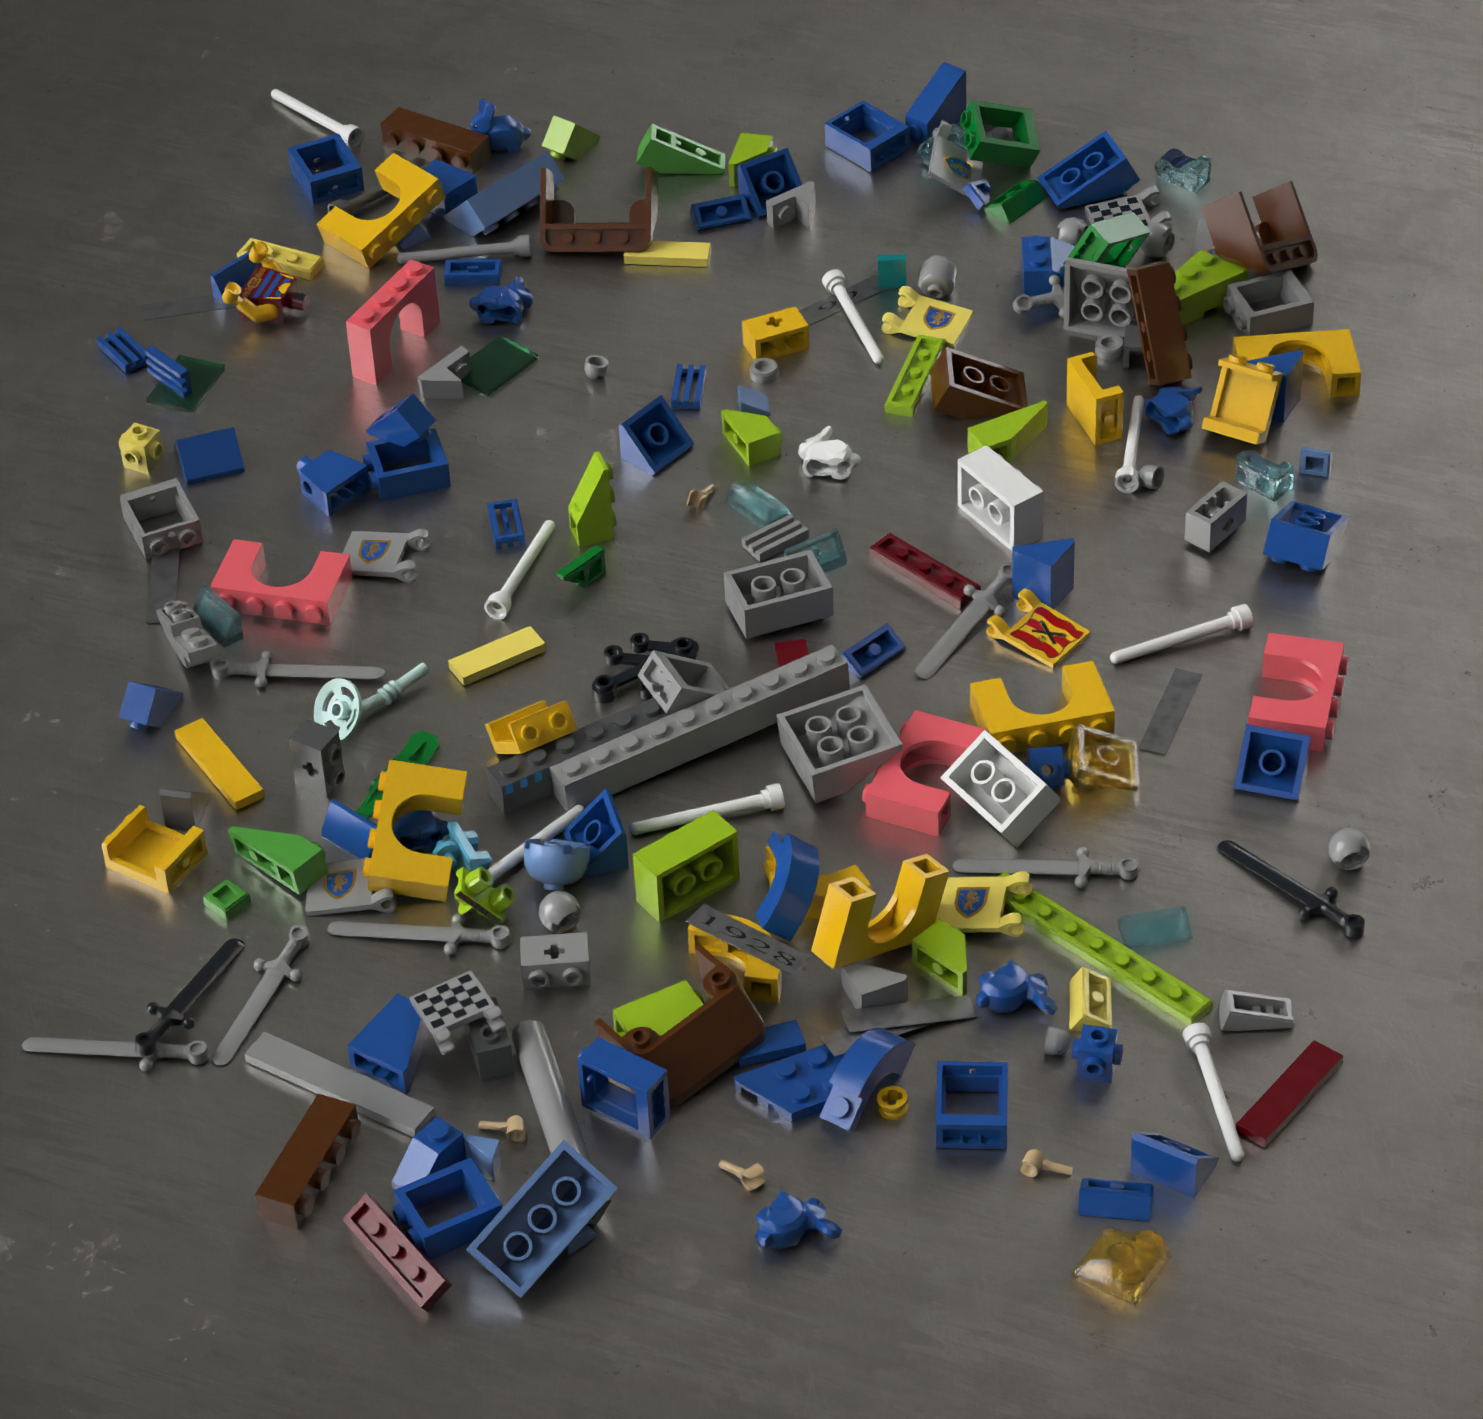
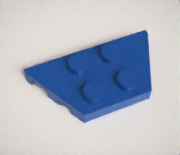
M823 1044L734 1076V1088L740 1093L744 1089L757 1096V1103L777 1111L786 1120L795 1122L822 1112L833 1087L829 1081L845 1053L834 1056L828 1047Z

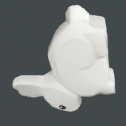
M831 426L824 428L815 437L806 439L799 445L798 449L801 459H804L802 469L808 477L831 475L833 479H846L850 475L852 468L860 465L861 457L853 453L845 442L839 439L829 440L832 435Z

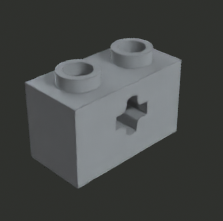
M1224 481L1219 483L1186 511L1185 540L1207 552L1212 551L1246 521L1247 493Z
M587 932L520 937L523 990L591 985Z

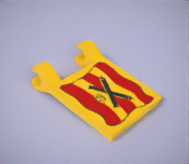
M1027 588L1018 593V598H1021V600L1017 602L1016 606L1020 611L1029 613L1010 628L999 615H993L987 620V623L991 625L986 630L989 637L1007 641L1052 669L1084 642L1091 633L1090 630L1042 603Z

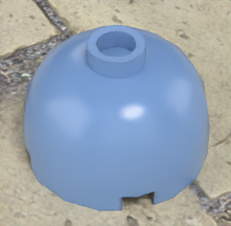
M527 839L524 841V865L528 874L534 880L544 883V889L563 891L564 885L577 882L585 874L590 860L591 846H585V843L558 839H551V841L544 842V845H541V839Z

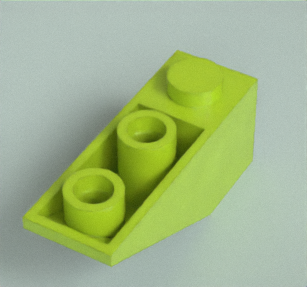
M1045 400L969 427L968 452H974L987 445L994 452L1000 454L1005 461L1011 462L1047 427L1048 402Z
M599 451L594 452L568 506L570 530L579 548L614 539L613 526L617 525L615 512L611 508V503L615 502V495L609 481L613 479V470L610 462H605Z

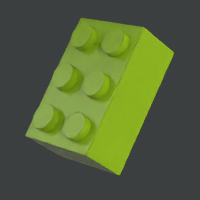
M712 810L633 853L636 901L661 923L740 879L738 832L715 810Z

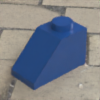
M412 393L382 413L365 431L373 437L405 447L413 441L419 444L431 433L428 428L436 419Z
M128 681L119 718L129 720V727L148 731L149 726L161 727L180 703L184 693L157 685Z
M437 1116L412 1138L392 1179V1186L396 1189L466 1160L463 1132Z

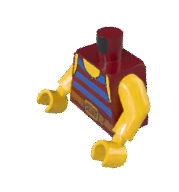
M258 241L255 248H251L249 259L253 263H262L264 266L256 267L242 290L237 283L229 282L224 289L222 300L228 305L237 304L236 308L239 310L240 320L254 321L256 323H282L287 320L293 309L306 311L309 307L310 297L308 294L299 293L295 276L286 273L273 258L269 259L266 256L269 248L263 241Z

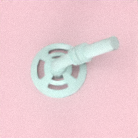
M422 662L398 680H391L383 688H379L377 694L362 701L358 689L351 681L342 678L332 679L321 688L314 705V721L328 727L327 723L330 721L336 726H340L339 737L340 741H343L353 734L362 714L384 704L390 705L392 701L397 700V697L403 695L405 689L427 675L429 669ZM343 687L348 688L355 698L352 699L350 696L345 695ZM334 693L335 695L329 701L327 711H325L327 701L330 695Z

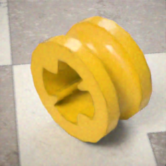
M891 1085L884 1087L878 1092L876 1098L878 1111L883 1117L895 1120L904 1117L908 1113V1095L902 1087ZM890 1100H897L896 1104L889 1105Z

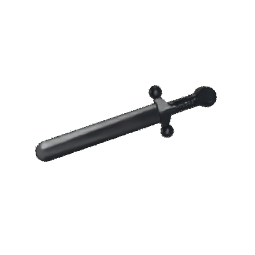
M1225 840L1218 844V849L1222 853L1307 905L1300 908L1298 912L1301 919L1307 920L1311 917V914H1323L1344 927V933L1349 937L1357 938L1364 934L1365 920L1362 916L1357 914L1349 915L1329 902L1338 897V890L1336 888H1327L1325 893L1319 895L1237 843Z
M236 938L227 940L167 1007H161L156 1002H151L147 1005L148 1014L157 1015L159 1019L148 1032L139 1033L135 1037V1051L140 1056H150L155 1053L156 1042L170 1027L182 1025L187 1030L194 1028V1018L190 1016L185 1017L184 1014L244 948L242 940Z

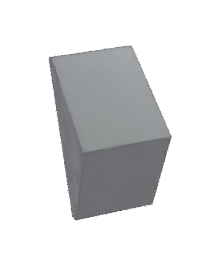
M858 962L841 967L842 988L855 1009L907 1002L908 975Z

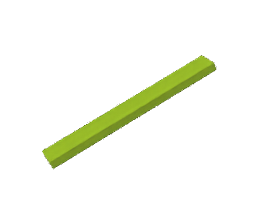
M1005 871L998 877L1010 876L1011 874ZM1032 888L1031 894L1027 896L1007 891L1004 906L1006 912L1021 914L1022 922L1185 1025L1189 1026L1197 1023L1213 1009V1000Z

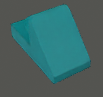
M906 254L877 255L879 289H900L902 286H907Z

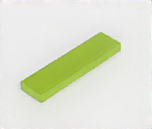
M917 335L884 404L885 413L907 417L914 416L931 380L930 370L946 347V339Z

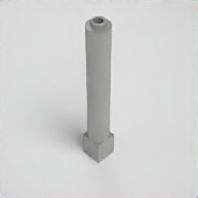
M536 1020L523 1021L513 1029L512 1040L550 1154L565 1140L591 1163L545 1027ZM611 1197L587 1224H598L612 1201Z

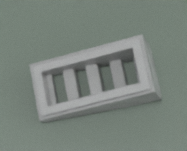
M1224 990L1218 1005L1220 1028L1223 1031L1293 1028L1295 1024L1292 1003L1289 998ZM1274 1010H1279V1015L1274 1014Z

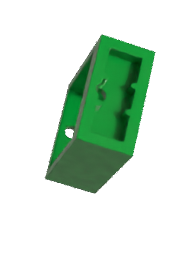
M971 100L967 109L961 114L960 124L964 128L965 147L968 148L970 160L1031 168L1041 151L1032 109ZM983 124L1012 128L1015 142L985 137Z
M1134 212L1091 223L1068 257L1126 268L1151 231Z

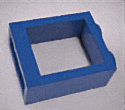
M865 101L856 104L824 123L825 146L869 172L876 170L910 149V127ZM862 129H866L878 137L865 144L852 135Z
M339 133L288 148L290 170L313 205L364 190L362 167ZM337 159L343 164L341 167L314 175L309 170V167Z
M435 428L429 429L430 435L419 444L413 441L405 447L382 439L366 442L367 454L362 455L363 463L367 465L368 472H371L369 473L372 491H378L381 501L451 487L449 464ZM424 456H428L430 462L384 472L382 465Z
M597 1037L589 1047H585L580 1052L577 1065L582 1106L651 1140L670 1118L667 1070L600 1037ZM608 1077L634 1089L636 1095L609 1082Z
M937 1061L936 1148L1007 1149L1008 1062ZM946 1091L999 1092L998 1115L946 1114Z
M470 1157L393 1190L395 1205L391 1207L396 1223L399 1226H405L407 1235L432 1260L473 1242L501 1211L502 1204ZM464 1190L475 1209L428 1229L418 1214L417 1209Z

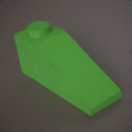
M653 123L638 146L637 164L642 165L645 169L646 167H652L661 174H723L725 171L726 154Z
M232 826L228 829L234 852L299 895L328 873L325 861L326 853L317 842H310L297 834Z

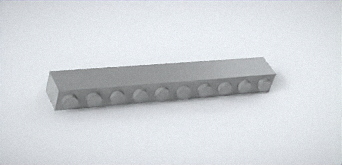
M829 645L550 767L554 796L566 811H569L576 805L586 807L605 788L610 790L613 795L777 723V714L850 690L848 662L833 645Z

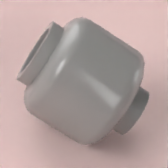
M934 255L926 259L920 267L919 289L932 299H940L950 295L955 287L957 273L955 265L947 257L941 255Z

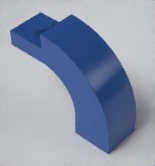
M773 831L767 843L776 858L775 876L755 916L762 929L791 942L801 926L814 897L819 877V854L815 846L790 833H786L784 836Z
M873 1028L862 1034L851 1045L837 1065L829 1081L833 1087L819 1117L854 1133L864 1108L877 1084L889 1073L903 1074L916 1044L882 1028Z

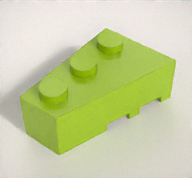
M1199 250L1175 271L1176 283L1174 288L1182 306V310L1179 313L1181 324L1186 325L1204 317V312L1214 307L1217 310L1224 308L1223 299L1226 297L1227 285L1248 280V270L1209 252Z

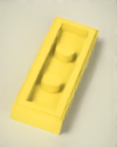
M250 238L237 252V258L250 251L252 247L255 248L257 242L261 240ZM263 241L269 248L266 256L269 259L273 258L289 275L311 281L324 266V258L321 256Z
M652 241L650 247L644 251L624 252V264L708 267L711 243Z
M528 626L448 660L449 669L465 686L545 652L546 644L534 629Z

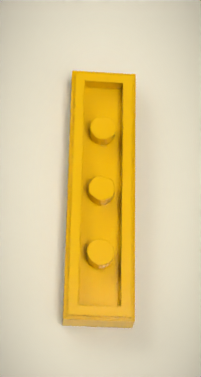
M203 718L174 730L177 741L236 811L265 798L264 789Z

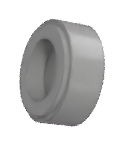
M1112 334L1103 335L1096 340L1095 353L1103 360H1117L1124 354V340Z
M759 358L754 360L749 366L750 378L756 383H772L779 376L778 363L773 359Z

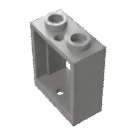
M1291 269L1227 285L1226 297L1223 299L1224 309L1227 314H1231L1238 330H1242L1245 336L1278 334L1313 325L1314 301ZM1279 297L1285 303L1284 305L1255 312L1249 306L1250 304Z
M177 478L119 495L123 518L145 560L152 559L153 555H163L167 551L178 547L181 550L203 543L200 520ZM175 510L178 511L183 520L181 523L148 533L143 531L139 521Z
M655 650L651 652L637 675L667 714H673L730 689L711 663Z

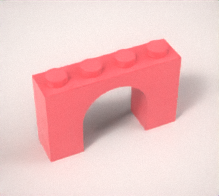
M410 259L346 321L353 377L377 385L393 369L390 335L398 314L401 330L424 338L440 323L434 267Z
M233 539L210 585L214 610L331 626L353 579L351 559L349 554L320 551L311 572L306 578L293 585L273 587L259 582L266 567L263 543Z
M1268 633L1263 654L1262 677L1303 683L1311 687L1316 693L1309 698L1296 701L1253 696L1248 724L1311 736L1310 750L1324 752L1326 739H1333L1335 720H1331V717L1337 718L1340 699H1336V696L1342 697L1344 678L1340 676L1347 675L1349 657L1343 656L1344 643Z
M915 710L909 721H904L900 729L898 738L903 744V749L876 769L871 784L867 783L863 790L862 801L865 802L866 817L939 837L951 816V792L914 782L905 774L911 769L924 764H941L951 767L984 730L987 731V729Z

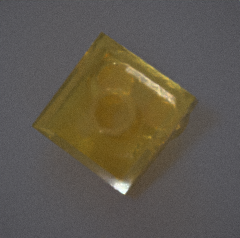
M1077 724L1072 731L1067 750L1070 768L1069 779L1074 787L1087 792L1096 790L1099 785L1137 791L1139 789L1136 741Z
M1106 1225L1073 1271L1072 1278L1137 1307L1171 1259V1248L1165 1246L1164 1238L1157 1232L1142 1230L1132 1233Z

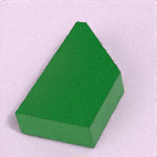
M596 544L557 571L556 576L582 587L589 585L606 573L604 549Z

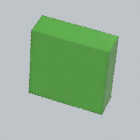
M228 879L203 896L204 905L226 920L251 902L250 894Z

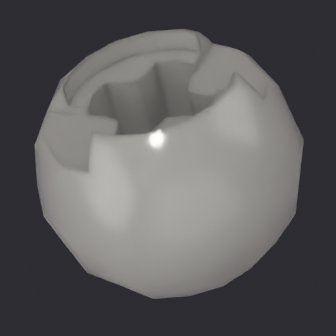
M1076 217L1064 219L1057 227L1060 228L1059 240L1076 246L1087 230L1088 225Z
M1154 222L1147 227L1151 233L1141 245V249L1149 257L1162 258L1169 250H1172L1175 235L1166 224Z
M1352 828L1342 829L1336 832L1329 841V857L1338 868L1346 870L1360 868L1369 858L1370 843L1361 831Z
M555 891L548 894L540 903L539 917L543 926L551 932L565 933L576 926L580 919L581 909L573 895L564 891Z

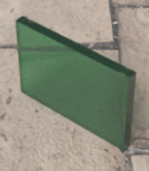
M500 335L470 357L472 370L460 380L465 385L489 396L538 360L539 357L537 353Z
M179 355L175 361L189 370L192 393L182 397L159 381L147 397L146 402L150 405L193 414L226 370L225 364Z

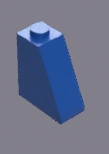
M946 62L941 64L905 115V124L910 127V140L928 147L934 142L933 131L936 127H940L942 120L951 124L952 127L960 122L961 114L966 110L965 70Z
M397 993L348 1044L351 1069L406 1095L411 1090L428 1031L411 1005L409 998Z

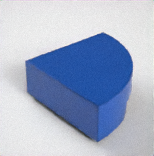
M986 178L967 183L963 189L978 210L983 209L990 200L989 191L991 187Z

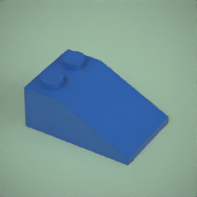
M1107 131L1037 177L1059 209L1116 197L1140 181L1128 159Z
M1035 235L1022 237L1021 268L1023 294L1031 297L1050 293L1052 285L1049 283V278L1052 275L1059 276V284L1061 287H1064L1065 266L1063 263L1075 246L1051 236Z
M1291 500L1271 519L1263 554L1271 556V560L1277 563L1288 564L1290 561L1300 564V568L1306 571L1318 572V570H1323L1329 564L1350 516Z

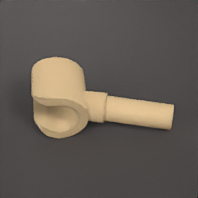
M710 484L701 491L690 490L686 507L694 506L697 507V511L702 512L707 496L716 489L715 485Z
M518 1115L511 1116L507 1122H479V1129L506 1132L507 1140L512 1143H523L526 1140L527 1129L524 1127V1120Z
M1032 1149L1026 1153L1020 1171L1028 1177L1037 1176L1040 1169L1070 1176L1073 1170L1071 1166L1046 1160L1044 1154L1037 1149Z
M721 1160L719 1163L720 1168L739 1177L744 1187L749 1191L766 1183V1180L760 1176L765 1172L764 1168L758 1163L747 1169L738 1167L725 1160Z

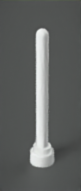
M274 89L271 92V97L329 130L337 134L339 133L347 146L356 148L363 142L364 131L362 128L354 124L343 125L278 89Z
M838 269L828 271L822 278L826 291L838 298L875 364H882L884 356L846 291L847 280L844 274Z
M1139 395L1134 397L1123 467L1116 472L1115 487L1123 493H1132L1139 486L1140 476L1135 469L1145 403L1144 398Z
M552 520L544 522L502 589L492 593L485 602L484 609L490 617L500 620L507 616L512 607L511 596L555 529V523Z
M1241 604L1232 607L1231 611L1227 612V616L1111 653L1110 660L1114 664H1119L1228 628L1232 630L1238 629L1239 631L1252 628L1253 616L1248 605Z
M776 783L767 785L766 789L760 790V794L633 822L629 830L633 835H639L684 825L712 810H715L720 816L764 807V809L770 808L771 811L785 808L784 796L780 784Z
M582 805L574 806L530 839H541V845H544V842L550 841L565 830L585 808ZM524 843L487 869L492 876V886L494 880L524 859Z
M1205 1023L1191 1024L1182 1033L1185 1045L1188 1050L1197 1055L1230 1157L1233 1161L1240 1162L1244 1159L1245 1154L1210 1053L1213 1042L1211 1031Z

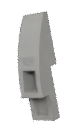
M171 601L166 603L164 608L156 610L168 640L186 668L215 660L216 657L221 656L218 644L203 629L200 616L185 601Z

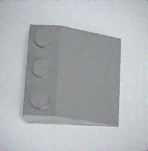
M1066 257L1063 330L1098 337L1112 334L1125 340L1126 325H1137L1127 274L1128 268Z
M866 684L776 715L780 743L815 803L848 792L903 749L902 742Z

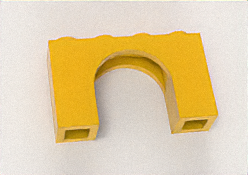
M395 153L391 154L374 170L382 189L400 199L391 212L377 219L361 220L335 206L317 223L326 244L368 269L446 198L437 177Z
M1350 329L1233 337L1232 354L1244 356L1247 358V361L1302 350L1304 353L1303 364L1313 366L1322 372L1326 379L1330 397L1360 395L1362 372Z
M1093 660L1062 666V691L1068 705L1050 714H1031L1017 708L1011 702L1001 677L970 683V708L978 727L987 729V732L1011 753L1027 751L1029 748H1042L1114 734L1115 710Z
M389 760L387 772L381 771L378 790L383 791L382 800H375L373 819L378 820L377 829L370 828L368 848L373 849L372 857H365L362 877L368 878L367 890L377 892L383 888H391L396 895L442 902L447 901L453 858L411 851L396 839L392 829L401 817L413 811L428 810L461 815L467 771Z
M927 853L904 860L891 900L883 911L871 921L869 920L877 895L874 891L855 876L830 883L811 951L823 960L826 965L836 969L912 944V940L935 923L950 871Z

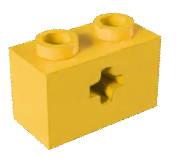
M796 306L742 321L743 344L754 360L759 358L773 359L810 348L809 325Z

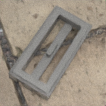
M789 514L742 538V547L761 562L809 538V529L806 526L802 527V523L799 520L794 521V516Z

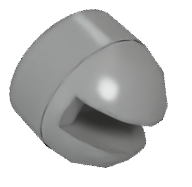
M599 355L588 356L584 366L587 377L592 380L597 379V377L599 379L603 378L608 370V360Z
M1157 465L1142 467L1139 471L1141 485L1149 489H1159L1164 479L1163 468Z
M1049 1026L1044 1053L1062 1055L1070 1047V1036L1063 1029Z

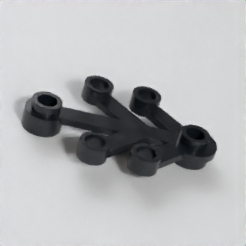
M635 633L630 638L631 650L635 653L652 652L655 650L695 660L699 654L698 643L687 637H680L672 642L649 640V636L645 633ZM617 645L606 647L604 650L606 664L610 666L619 664L631 665L634 667L613 677L609 675L596 677L592 683L593 699L602 704L613 702L617 698V688L639 678L637 675L650 655L623 653L622 648ZM641 681L638 685L640 698L643 700L653 698V695Z

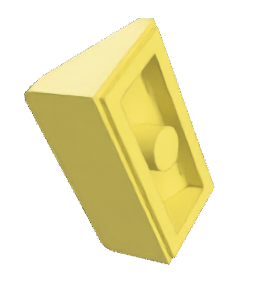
M1082 966L1069 982V1029L1082 1032L1083 1025L1112 1029L1111 978Z

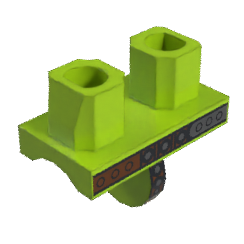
M464 866L457 870L458 885L454 895L455 899L460 902L458 912L464 917H470L474 913L479 916L483 915L496 925L505 921L506 909L514 903V889L506 883L501 884L496 889L493 888L492 876L482 866L473 871H469Z

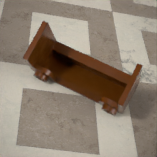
M646 167L645 199L638 200L631 206L629 222L575 223L576 214L574 207L565 200H554V173L547 168H540V242L542 246L552 253L640 252L648 249L653 240L658 217V171L652 167Z
M1293 181L1252 197L1261 223L1257 224L1255 228L1241 191L1201 207L1213 241V250L1218 257L1262 276L1304 267L1317 261V249Z
M700 944L695 947L698 969L704 991L711 999L665 1034L660 1036L651 1028L637 1027L621 1037L602 1019L599 1018L594 1022L598 1037L667 1070L670 1108L677 1107L738 1062L740 1057L760 1045L766 1037L764 1021L735 973Z

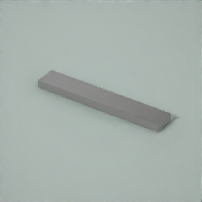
M265 1031L244 1053L246 1062L316 1094L356 1104L358 1113L411 1137H414L427 1126L435 1116L433 1106Z

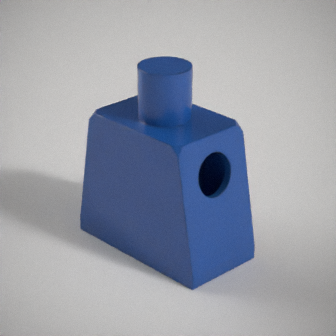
M436 159L425 169L426 172L439 179L446 196L431 211L444 217L478 193L477 177L472 173Z
M332 450L324 452L314 460L308 456H303L297 463L302 493L328 516H331L370 489L367 465Z

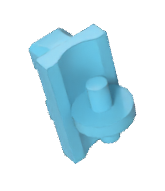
M448 822L449 834L445 841L439 840L436 843V848L433 850L432 855L453 858L452 868L455 873L463 866L469 871H473L480 866L487 870L491 864V857L487 851L477 852L479 837L475 830L463 831L458 822Z

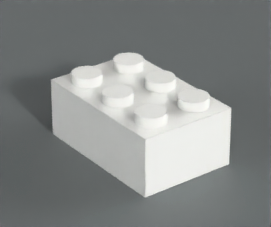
M987 445L958 459V507L1011 551L1014 546L1032 544L1043 538L1044 494L1038 485L1032 483L1020 470L1015 469L1000 454L994 452Z
M986 730L977 737L941 776V779L1016 848L1020 846L1062 800L1044 781Z

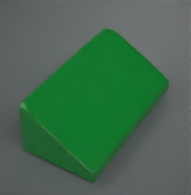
M1038 180L1018 182L987 204L984 210L986 213L1004 222L1012 223L1043 201L1045 196Z

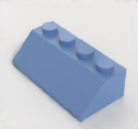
M546 151L472 196L446 214L444 218L449 223L472 236L477 235L481 231L487 235L499 227L497 223L499 220L503 219L506 223L519 215L517 209L523 206L527 210L540 202L537 198L540 196V168H547L554 173V193L559 190L557 184L565 180V177L550 153Z
M563 1140L469 1245L466 1251L521 1298L618 1187Z

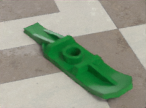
M423 730L412 734L405 747L393 760L429 765L440 748L437 736ZM380 775L372 781L368 796L355 811L368 820L373 817L375 800H382L383 791L378 790Z

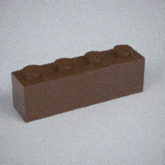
M400 107L380 123L383 146L431 162L436 159L472 174H475L491 159L489 136Z
M1159 261L1127 269L1149 384L1160 386L1192 378L1193 362L1186 350L1187 331L1185 326L1181 324L1179 313L1182 310L1179 297L1175 293L1176 275L1173 267L1170 266V262Z
M317 1094L255 1193L259 1218L298 1229L304 1217H308L311 1214L315 1199L320 1191H324L327 1188L331 1173L336 1165L339 1166L343 1162L348 1145L352 1140H356L360 1133L361 1121L358 1120L356 1104Z

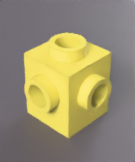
M134 422L119 439V448L121 449L123 466L125 468L149 475L164 458V446L159 429Z

